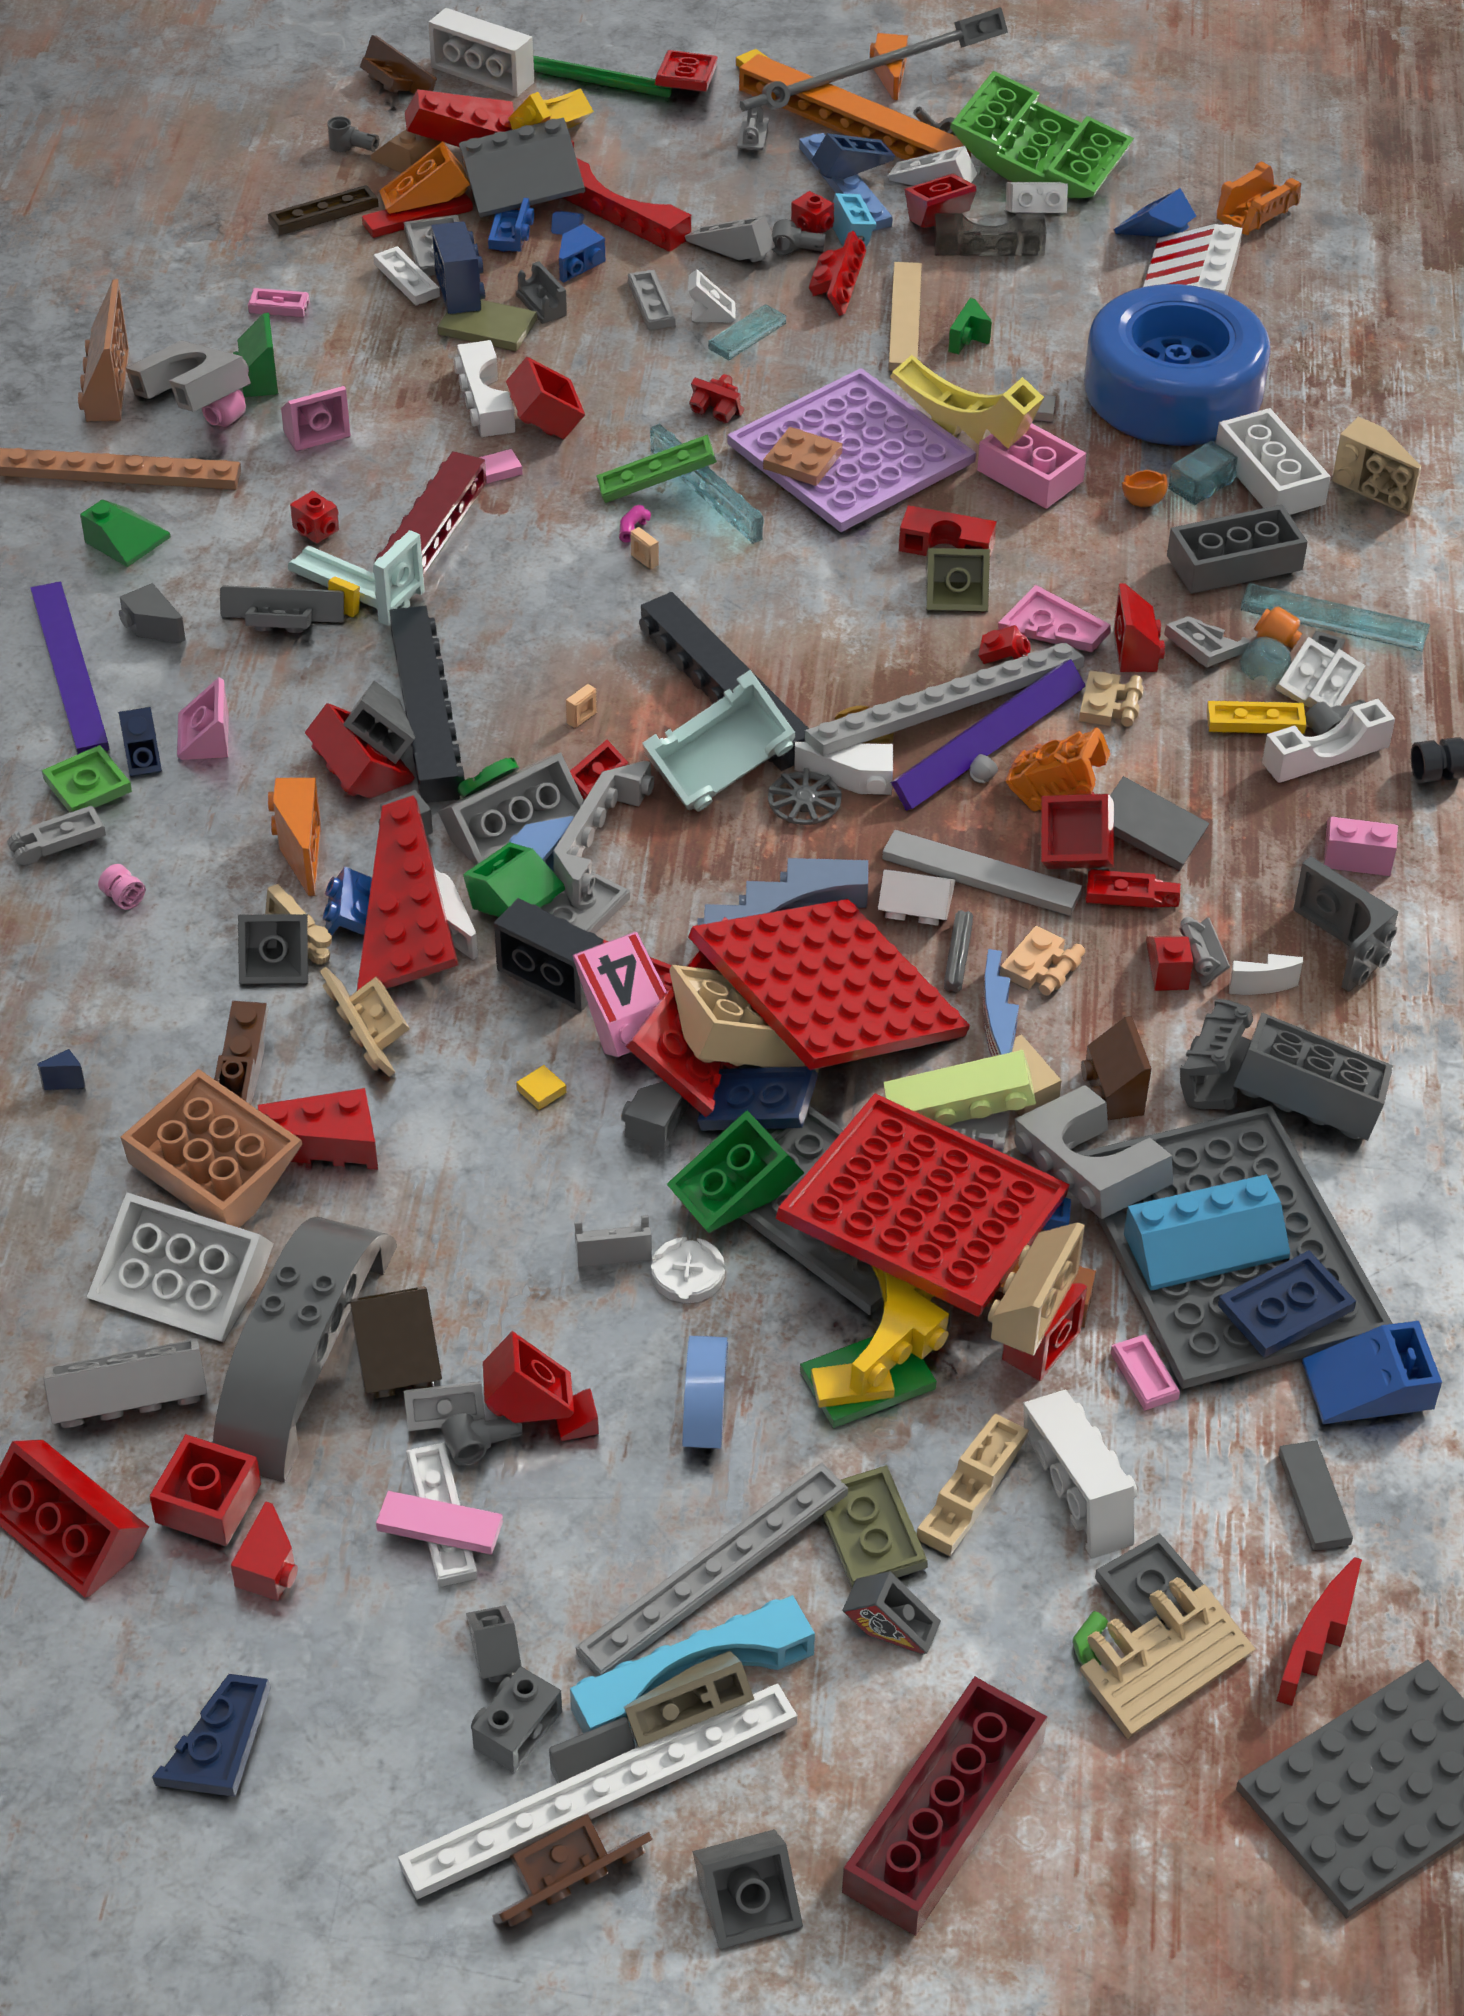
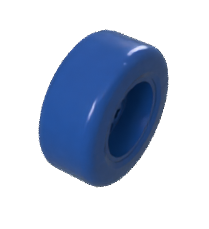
M1161 284L1137 288L1123 293L1107 303L1098 312L1091 324L1084 372L1085 393L1090 404L1103 420L1117 430L1134 438L1174 446L1211 443L1217 439L1219 422L1259 411L1263 402L1271 347L1269 335L1253 311L1241 302L1223 293L1203 287L1182 284Z

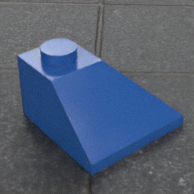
M1179 188L1144 206L1113 230L1116 234L1164 237L1172 232L1177 234L1189 228L1188 222L1194 219L1196 214L1183 191Z

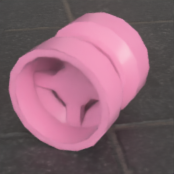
M114 864L108 867L101 874L98 881L99 889L106 896L112 897L114 903L123 910H129L137 906L145 895V885L137 877L131 876L130 871L121 864Z

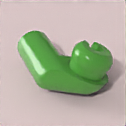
M1093 1611L1072 1640L1078 1661L1082 1665L1093 1658L1096 1659L1099 1665L1102 1664L1089 1647L1087 1636L1093 1632L1099 1631L1102 1634L1107 1627L1108 1620L1099 1612Z

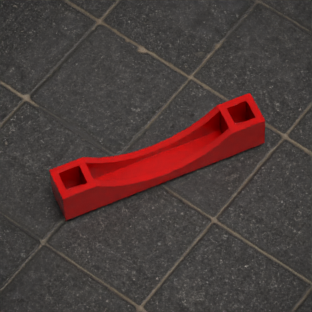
M576 158L585 192L562 198L669 252L686 242L685 236L691 232V214L671 204L645 203L618 195L604 187L595 178L588 163Z

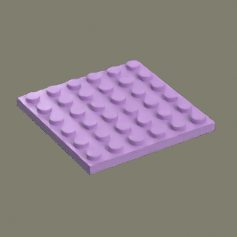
M862 368L727 435V444L840 532L976 461L975 451ZM789 427L801 429L843 444L842 454L817 486L763 469V459Z

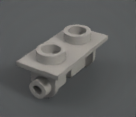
M761 106L748 110L747 117L743 116L737 148H744L750 151L764 149L769 118H763V108Z
M1185 917L1180 922L1179 931L1183 936L1189 937L1193 965L1202 986L1205 987L1229 969L1230 964L1210 918L1207 917L1200 923L1192 917Z

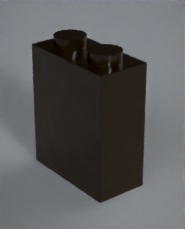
M425 1286L349 1299L363 1387L366 1394L373 1392L374 1398H383L396 1395V1388L411 1385L412 1390L435 1387L434 1381L442 1380L428 1292Z

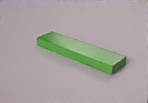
M707 434L596 475L602 498L605 503L714 464L717 461Z

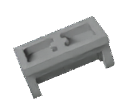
M648 1215L641 1216V1226L583 1231L582 1221L574 1222L578 1267L652 1260V1235Z

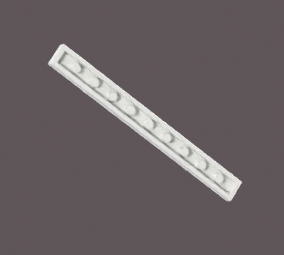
M777 1683L753 1694L755 1699L753 1701L644 1746L632 1749L398 1856L399 1865L418 1900L509 1858L515 1852L586 1814L589 1815L590 1819H593L797 1724V1714Z

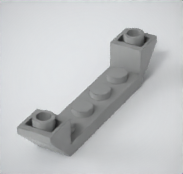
M641 761L603 771L555 847L554 873L565 886L564 892L573 905L579 906L585 895L591 894L595 884V875L591 874L592 860L582 858V852L585 847L589 848L591 846L596 829L603 826L609 808H614L617 801L639 807L645 795L651 794L654 786V776H651V762Z

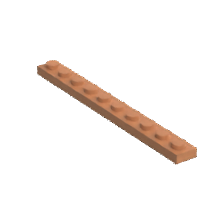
M0 448V476L236 490L241 475V463L236 461Z

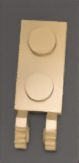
M279 884L268 887L265 914H306L296 903L295 899L288 895ZM308 914V959H311L317 965H322L330 960V951L326 948L332 942V935L328 933L325 927L315 925L313 918Z

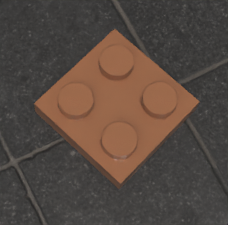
M789 427L763 459V469L817 486L842 454L843 444L801 429Z

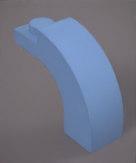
M689 1336L682 1447L721 1448L728 1337Z

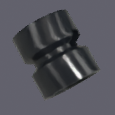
M1461 737L1441 739L1439 744L1435 740L1414 742L1411 748L1410 760L1413 776L1417 783L1438 782L1441 777L1444 780L1463 779L1464 740Z

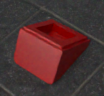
M591 1389L582 1390L573 1395L574 1413L571 1417L555 1419L561 1441L599 1434L598 1415Z

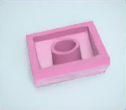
M220 677L178 713L177 757L181 760L228 757L229 713L224 680Z

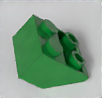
M511 842L463 874L472 909L498 917L517 898L542 907L551 903L557 895L565 891L563 882L533 848Z

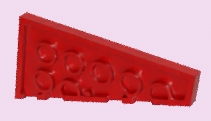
M414 795L382 805L357 991L375 977L388 989L458 966L418 802Z
M699 949L686 965V967L719 971ZM671 985L625 1047L701 1114L707 1117L714 1110L715 1100H713V1096L721 1078V1075L718 1074L721 1061L708 1063L695 1057L694 1052L684 1039L673 985Z

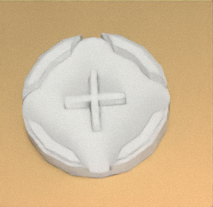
M687 1237L673 1239L664 1243L653 1256L651 1265L652 1283L658 1292L669 1300L680 1303L703 1301L712 1297L721 1288L725 1278L724 1258L717 1247L706 1240L697 1238V1241H687Z

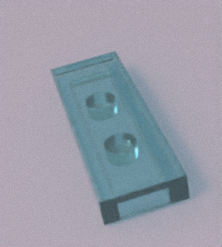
M765 304L709 340L708 349L730 361L785 325L786 315Z

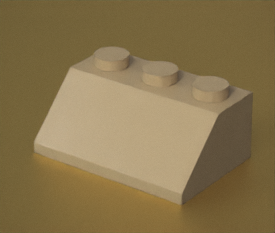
M1077 1222L1040 1232L1032 1246L1026 1245L1018 1262L1020 1268L1017 1273L1011 1272L1003 1289L1005 1294L1001 1301L996 1299L990 1309L988 1321L992 1322L991 1339L1034 1356L1078 1274L1085 1225Z

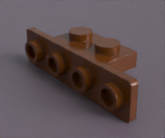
M371 35L365 56L360 64V68L369 73L368 77L370 79L383 83L384 89L393 93L403 90L410 91L415 95L417 89L434 90L437 81L434 75L378 36Z
M586 1814L510 1855V1858L529 1895L492 1915L495 1923H502L507 1920L510 1927L531 1917L533 1912L530 1907L544 1899L548 1906L569 1896L571 1892L568 1886L583 1879L585 1885H588L607 1875L609 1872L606 1865L620 1858L624 1865L646 1853L642 1845L653 1840L650 1832L639 1834L606 1852L589 1815Z

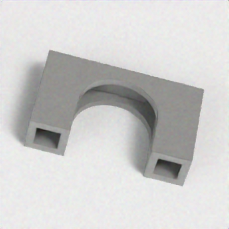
M183 340L125 368L134 395L150 399L172 388L178 408L192 412L251 383L248 376L249 368L242 356Z
M1086 1085L1015 1118L1016 1135L1014 1136V1141L1017 1149L1037 1163L1043 1172H1047L1049 1175L1070 1184L1068 1191L1079 1199L1086 1209H1090L1101 1219L1173 1184L1172 1155L1150 1137L1119 1153L1104 1157L1084 1156L1071 1150L1075 1146L1108 1130L1107 1103Z

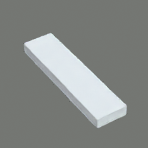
M445 1443L406 1450L416 1496L460 1505ZM427 1541L438 1587L477 1579V1570L471 1550Z

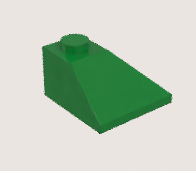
M103 499L80 514L85 543L125 567H129L171 538L170 532L129 508Z

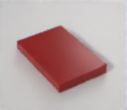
M668 50L656 74L655 85L707 92L717 67L718 57L715 55Z

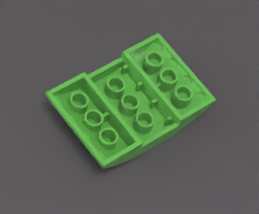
M992 71L951 123L950 128L957 138L978 160L1012 182H1061L1068 184L1067 198L1093 197L1130 147L1134 138L1089 116H1086L1082 123L1037 102L1039 92Z

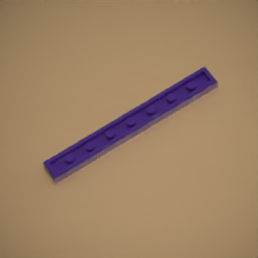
M60 581L30 587L77 755L99 745L105 751H109L108 739L62 583Z
M1072 659L1058 665L890 782L905 810L913 809L970 769L971 763L979 754L990 755L1085 688L1086 685Z

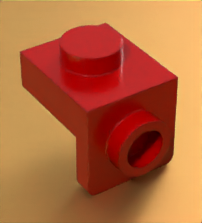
M1013 625L1000 630H992L982 635L978 656L983 664L1012 656L1015 660L1027 656L1031 648L1028 638L1025 635L1022 636L1017 626Z

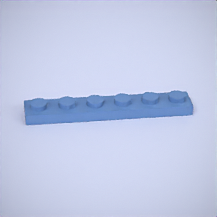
M824 133L812 134L809 137L799 139L800 150L817 170L819 168L813 163L812 158L826 136ZM858 174L845 179L834 177L828 179L822 176L835 193L861 195L877 224L876 229H873V231L892 226V215Z

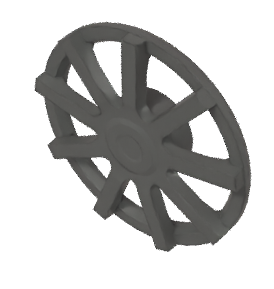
M804 768V771L789 774L782 773L781 777L769 787L768 802L772 811L787 822L800 825L817 824L829 819L838 811L841 804V789L831 780V776L828 774L824 776L819 773L809 772V769ZM803 778V784L800 786L793 779ZM809 779L818 780L813 786L808 785ZM787 783L793 790L779 787ZM824 785L831 788V790L817 791ZM775 794L790 796L774 802ZM835 797V805L819 798ZM792 804L793 809L789 816L779 811V808ZM818 805L828 810L829 813L818 818L814 809ZM799 811L809 812L811 817L808 820L795 818Z

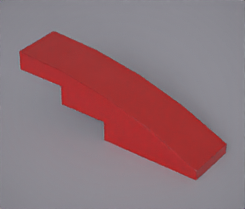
M1354 1557L1329 1583L1309 1612L1293 1644L1281 1681L1277 1702L1293 1706L1301 1672L1317 1676L1325 1643L1341 1647L1362 1559Z

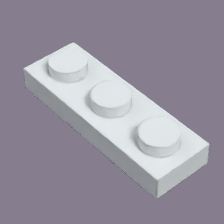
M398 246L373 255L374 264L415 305L440 297L439 287Z

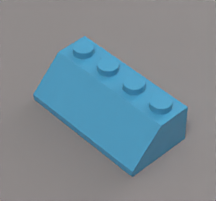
M1267 1174L1128 1206L1124 1236L1150 1291L1290 1258V1248L1281 1201Z

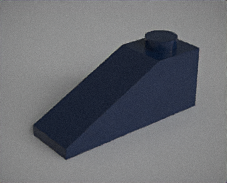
M827 133L812 161L819 168L818 171L822 176L828 179H832V177L845 179L891 162L896 156L881 140Z

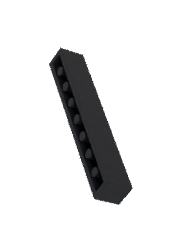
M673 592L641 604L639 626L645 636H649L657 644L659 650L670 657L677 669L683 671L692 680L694 686L697 689H701L709 697L712 704L725 697L724 692L730 689L734 693L733 689L740 685L737 678L750 669ZM755 675L795 731V738L792 741L794 746L779 757L775 754L767 759L769 762H773L780 771H784L795 765V742H805V730L809 728Z
M427 605L390 609L391 634L404 709L415 736L414 741L411 743L419 794L426 803L459 800L460 794L457 788L465 780L463 766L457 767L456 765L461 763L459 744H452V742L457 741L455 723H448V720H453L450 701H444V699L449 698L446 679L440 680V678L445 677L443 659H436V657H441L439 638L432 637L437 636L435 618H429Z

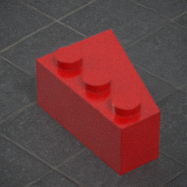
M365 1088L257 1105L260 1112L301 1139L302 1145L291 1162L311 1164L312 1159L333 1161V1166L345 1167L346 1162L367 1164V1169L378 1170L376 1144Z

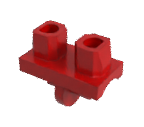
M723 374L719 380L712 378L710 382L694 377L691 382L693 394L689 404L693 412L702 415L708 406L715 407L713 410L714 418L727 424L734 414L741 417L745 409L740 403L741 394L738 393V387L732 385L733 381L730 375Z

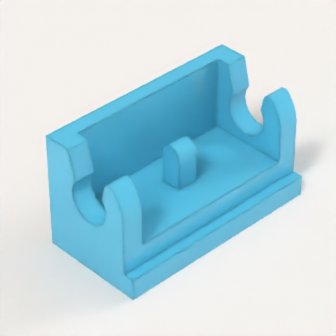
M835 193L833 199V229L842 246H844L848 233L854 231L857 237L863 236L862 241L866 247L877 224L860 194Z

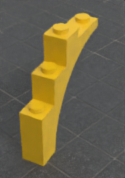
M874 1266L872 1268L878 1278L884 1301V1313L881 1324L870 1344L852 1363L849 1388L860 1396L872 1386H879L886 1378L888 1370L897 1363L899 1365L903 1364L911 1353L922 1360L932 1350H939L949 1335L947 1331L949 1314L930 1301L934 1295L928 1294Z

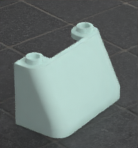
M751 670L737 678L740 685L733 689L734 693L730 689L724 692L725 697L673 732L671 729L665 732V739H659L654 734L642 743L647 758L687 810L695 808L696 811H701L713 801L711 797L776 754L779 757L794 746L792 741L795 738V731Z

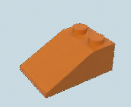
M442 141L379 190L386 210L391 214L447 202L453 197H460L466 192L470 182L463 166Z
M275 778L274 792H268L269 812H275V815L271 817L272 835H278L279 849L307 895L315 896L321 832L316 778Z

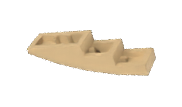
M997 1414L992 1416L959 1458L957 1470L938 1493L936 1505L917 1528L916 1535L920 1542L948 1556L952 1555L1005 1476L1028 1436V1429Z

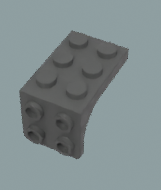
M1312 856L1302 863L1293 910L1350 947L1342 982V988L1349 992L1356 985H1363L1371 972L1377 967H1384L1392 955L1390 950L1391 942L1397 933L1395 925L1399 911Z

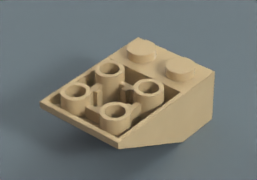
M1358 416L1340 434L1332 481L1410 516L1413 510L1421 465L1384 427Z

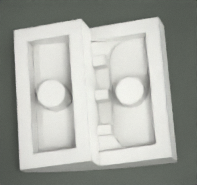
M1308 637L1275 689L1299 703H1304L1305 706L1310 708L1318 702H1326L1330 707L1341 706L1365 668V665L1340 649L1333 653Z

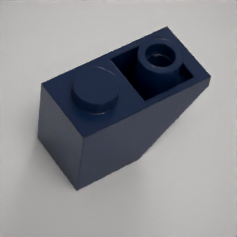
M151 707L118 712L129 776L162 771Z

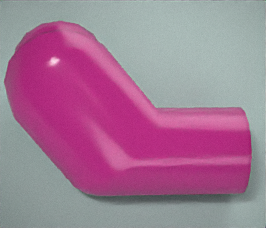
M643 505L634 506L621 518L619 538L622 542H631V531L635 529L637 522L645 525L647 524L646 520H650L651 512L644 509Z

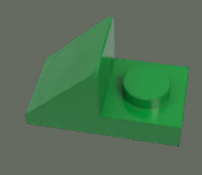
M969 298L950 327L948 352L959 355L965 344L969 345L971 340L986 344L990 343L992 321L976 299Z

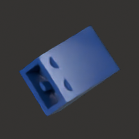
M1419 1320L1381 1325L1302 1359V1364L1323 1424L1435 1409L1442 1385V1380Z

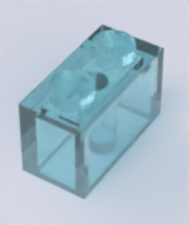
M1210 441L1171 465L1168 489L1191 504L1196 505L1204 499L1210 498L1215 492L1234 481L1237 474L1238 457L1215 442Z

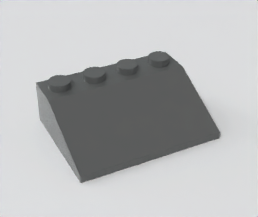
M564 117L550 119L534 125H525L506 132H497L481 138H472L459 143L464 169L470 182V188L480 218L521 208L523 198H529L530 205L585 192Z
M1261 1013L1233 1086L1240 1088V1091L1249 1097L1267 1099L1283 1111H1296L1306 1115L1315 1124H1328L1340 1129L1347 1137L1353 1139L1362 1138L1368 1141L1385 1104L1394 1065Z

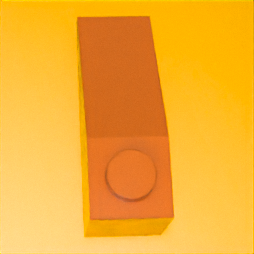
M878 33L876 42L871 43L870 58L908 46V35ZM907 58L874 68V71L893 100H898Z

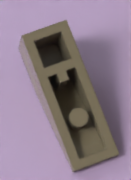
M727 1651L691 1666L624 1706V1710L637 1746L641 1747L755 1699L742 1662L731 1651Z

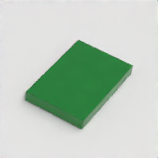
M874 1336L800 1363V1373L815 1398L811 1369L853 1363L868 1347ZM911 1353L903 1364L899 1365L897 1363L890 1369L895 1389L894 1398L821 1407L831 1426L836 1428L935 1390L937 1381L925 1361Z

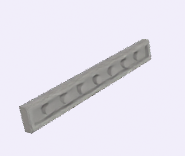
M820 1463L575 1647L576 1654L596 1676L612 1671L620 1663L631 1660L848 1495V1487L823 1463Z

